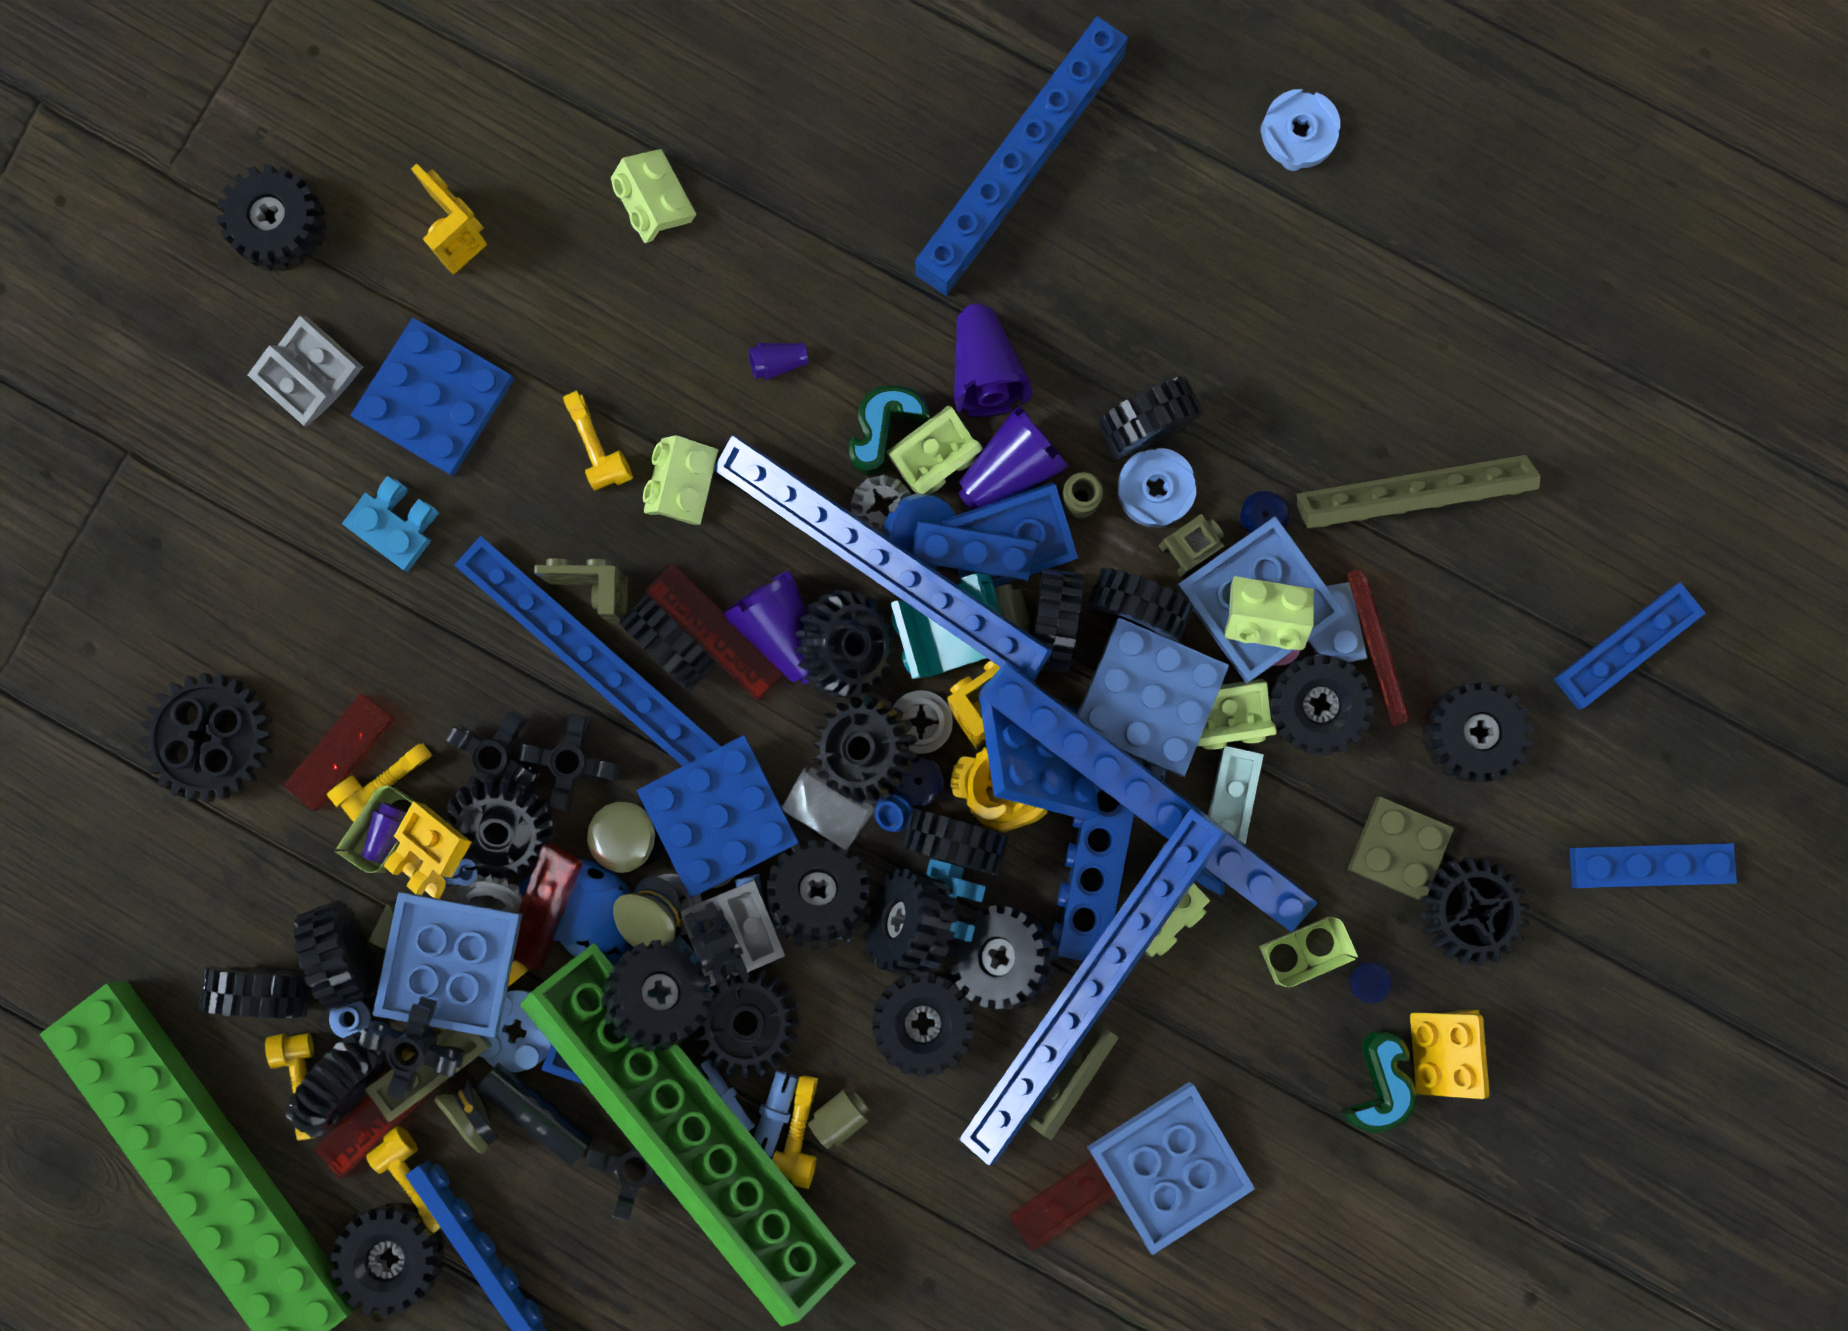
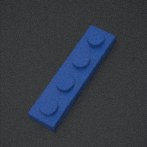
M1681 582L1674 584L1553 679L1578 710L1584 709L1702 617L1705 612Z
M1734 843L1569 848L1572 888L1737 884Z

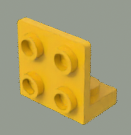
M416 163L411 170L430 196L449 215L434 222L423 240L442 264L454 275L488 245L479 233L484 227L474 217L475 214L459 197L455 198L447 189L446 183L433 169L425 173Z
M991 660L983 667L986 672L974 680L970 676L962 679L950 689L952 695L947 698L952 716L975 749L986 743L981 707L978 702V689L986 682H989L1001 668Z

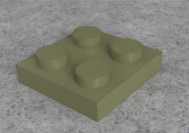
M1376 797L1347 870L1419 901L1422 895L1427 896L1430 889L1425 884L1428 880H1434L1435 871L1440 865L1454 828L1385 798Z

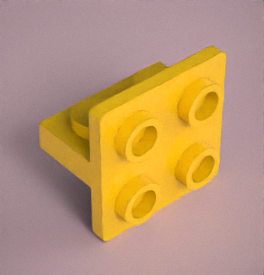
M1464 1009L1444 1013H1411L1410 1023L1417 1094L1474 1099L1488 1098L1489 1083L1483 1016L1479 1014V1010Z

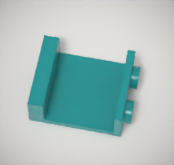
M975 573L963 577V583L957 584L1002 615L990 574ZM904 600L891 602L893 609L891 615L892 625L896 633L901 637L904 648L902 660L906 670L911 673L912 679L929 678L987 659Z

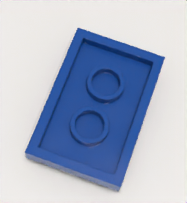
M1053 482L941 521L942 524L1034 539L1036 546L1030 575L1041 572L1043 568L1049 569L1078 559L1057 487ZM957 569L961 583H963V577L979 573ZM991 575L994 588L1018 580Z

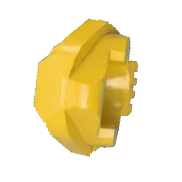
M984 747L981 752L977 753L976 758L961 757L953 767L950 782L953 795L966 799L971 814L986 827L993 828V830H998L999 832H1007L1032 824L1047 814L1048 810L994 797L987 747Z

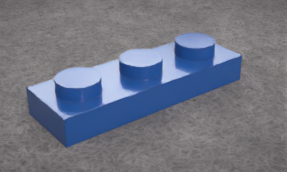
M918 520L911 554L926 564L1028 581L1036 541L1029 538Z

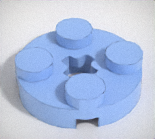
M1294 89L1281 94L1271 103L1261 125L1262 140L1266 150L1276 161L1282 163L1290 171L1320 164L1331 154L1337 143L1340 129L1339 113L1327 97L1317 92L1313 95L1302 93L1303 89ZM1297 121L1300 125L1305 123L1309 125L1310 128L1306 132V137L1297 136L1293 133V122Z
M1156 448V450L1136 453L1126 462L1118 478V502L1132 520L1147 527L1165 528L1179 521L1189 511L1196 497L1195 479L1191 465L1180 454L1166 448ZM1158 478L1162 479L1165 482L1163 489L1167 492L1166 495L1158 494L1155 497L1149 494L1150 488L1146 485V482L1148 480L1156 482Z
M518 989L507 992L499 1034L495 1038L486 1036L492 1046L480 1054L493 1067L499 1062L511 1072H520L535 1067L546 1058L551 1043L519 1005L531 991ZM515 1019L522 1021L521 1028L526 1030V1036L518 1037L516 1042L510 1040V1034L506 1032V1026L513 1025Z

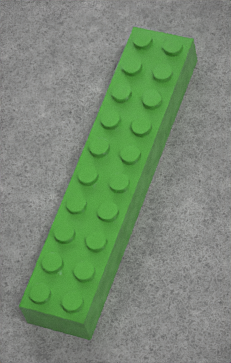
M595 943L591 944L534 989L519 1005L782 1327L800 1321L855 1264V1261L677 1044H674L669 1050L661 1051L660 1047H656L652 1052L643 1051L644 1045L638 1044L635 1048L626 1045L629 1038L624 1034L620 1039L613 1034L617 1027L614 1022L607 1025L604 1016L608 1013L607 1007H601V999L605 995V991H602L603 984L614 966Z
M127 980L106 983L40 1033L42 1039L251 1331H330L361 1306L359 1303L356 1307L352 1308L346 1303L351 1298L347 1291L340 1296L336 1287L342 1284L340 1277L332 1279L331 1270L334 1268L332 1263Z

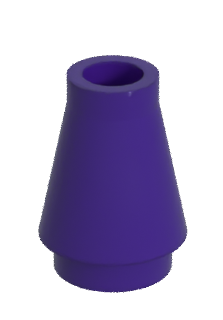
M804 342L795 344L757 343V347L749 348V361L755 379L764 378L767 381L798 367L808 365V356Z
M381 802L377 810L373 809L365 847L361 856L382 864L398 841L394 835L407 811L385 802Z

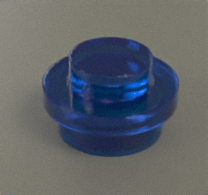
M1370 962L1363 963L1357 966L1351 973L1350 988L1354 996L1360 1001L1377 1003L1388 995L1391 988V979L1388 972L1381 965Z

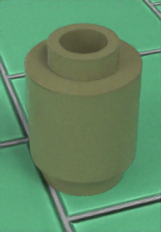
M1082 472L1072 475L1066 481L1061 493L1060 500L1064 511L1074 518L1091 516L1097 510L1102 500L1103 488L1100 481L1092 474ZM1077 493L1084 494L1087 502L1078 501L1074 495Z
M1012 584L994 588L1002 616L1031 635L1029 627L1032 626L1022 589L1013 590Z
M843 1089L813 1114L815 1118L808 1125L826 1149L831 1148L834 1144L840 1146L869 1122L865 1113L870 1108L856 1090L849 1094Z

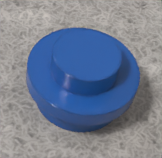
M893 792V796L890 798L882 796L876 804V821L884 830L903 831L907 828L913 806L904 795Z

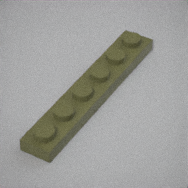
M1527 455L1297 493V508L1307 528L1326 527L1336 523L1354 520L1363 521L1372 517L1403 514L1407 511L1431 507L1439 508L1448 504L1480 501L1484 498L1507 494L1516 495L1525 491L1539 489L1541 476Z

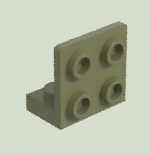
M552 558L546 559V565H535L534 574L550 585H593L591 593L593 609H598L597 614L610 624H619L618 621L627 613L628 577L618 567L611 566L610 560L588 559L586 560V565H571V560Z

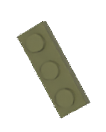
M1095 1022L1025 1122L1040 1134L1052 1140L1119 1037L1098 1022Z
M445 1029L437 1035L438 1045L452 1046L465 1051L462 1066L456 1068L455 1073L492 1046L486 1036L449 1029ZM422 1064L416 1070V1080L412 1091H406L403 1100L387 1095L389 1084L395 1072L394 1069L390 1070L365 1090L387 1121L391 1122L451 1076L440 1074L434 1068Z

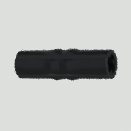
M499 1062L475 1089L503 1111L513 1123L524 1128L531 1137L539 1140L570 1166L577 1161L593 1140L592 1136L565 1116L555 1104L547 1101L540 1092L529 1087Z

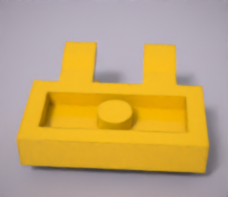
M413 801L394 835L400 841V844L396 851L387 859L384 867L394 875H399L403 871L411 879L407 887L415 894L422 895L426 891L433 898L440 899L446 887V881L443 876L453 877L471 841L427 805Z

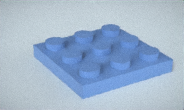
M1273 517L1176 586L1185 599L1192 602V605H1194L1193 611L1245 683L1257 677L1294 649L1288 650L1257 643H1243L1224 637L1229 619L1230 590L1234 576L1314 589L1313 628L1308 640L1346 614L1276 517Z
M1117 618L1077 716L1125 753L1175 775L1185 777L1229 665L1124 619Z
M398 892L373 1016L408 1022L412 1005H418L420 997L423 996L437 1001L436 1010L429 1026L493 1038L497 1037L522 914Z
M1191 1082L1186 1083L1087 1146L1152 1255L1255 1189L1200 1094Z

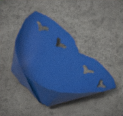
M568 857L540 869L521 880L517 885L519 886V893L527 898L526 909L523 908L522 902L521 909L518 912L522 914L521 923L538 937L560 941L565 949L574 957L586 949V946L578 945L577 941L589 940V946L595 943L613 966L628 950L630 952L633 950L634 947L626 942L620 934L613 916L615 901L620 896L631 892L618 874L603 867L597 861ZM590 868H595L601 871L604 877L602 879H593L589 877L587 871ZM545 916L549 927H546L543 922L535 921V919ZM614 947H616L617 950L622 953V955H617L616 953H613L611 955L605 954L606 952L612 950Z

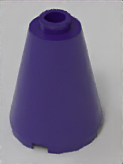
M971 304L965 307L963 312L957 317L954 381L956 409L960 413L962 408L966 409L970 417H992L1010 412V404L1020 399L1021 405L1029 400L1032 395L1031 381L995 311L984 304Z
M1020 405L1012 411L959 481L963 489L958 494L971 510L1020 494L1062 473L1069 467L1056 447L1036 424H1033L1030 420L1031 417Z
M787 570L772 578L774 582L771 584L761 585L737 601L727 611L723 612L722 615L791 682L800 679L802 684L809 682L805 680L808 669H802L797 666L803 659V656L794 651L795 648L801 646V638L794 633L804 629V625L799 618L808 614L794 577Z

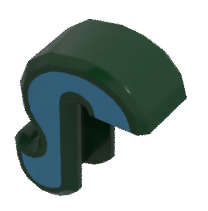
M893 385L879 386L865 395L858 411L859 428L864 439L859 440L856 437H852L849 441V457L855 471L864 476H873L884 469L891 418L925 423L930 419L928 403L918 392L908 387Z
M1377 1030L1369 1033L1361 1044L1377 1099L1358 1103L1340 1110L1347 1122L1371 1133L1391 1131L1407 1122L1416 1108L1417 1096L1412 1080L1397 1068V1063L1400 1060H1409L1410 1054L1406 1044L1401 1038L1392 1033Z

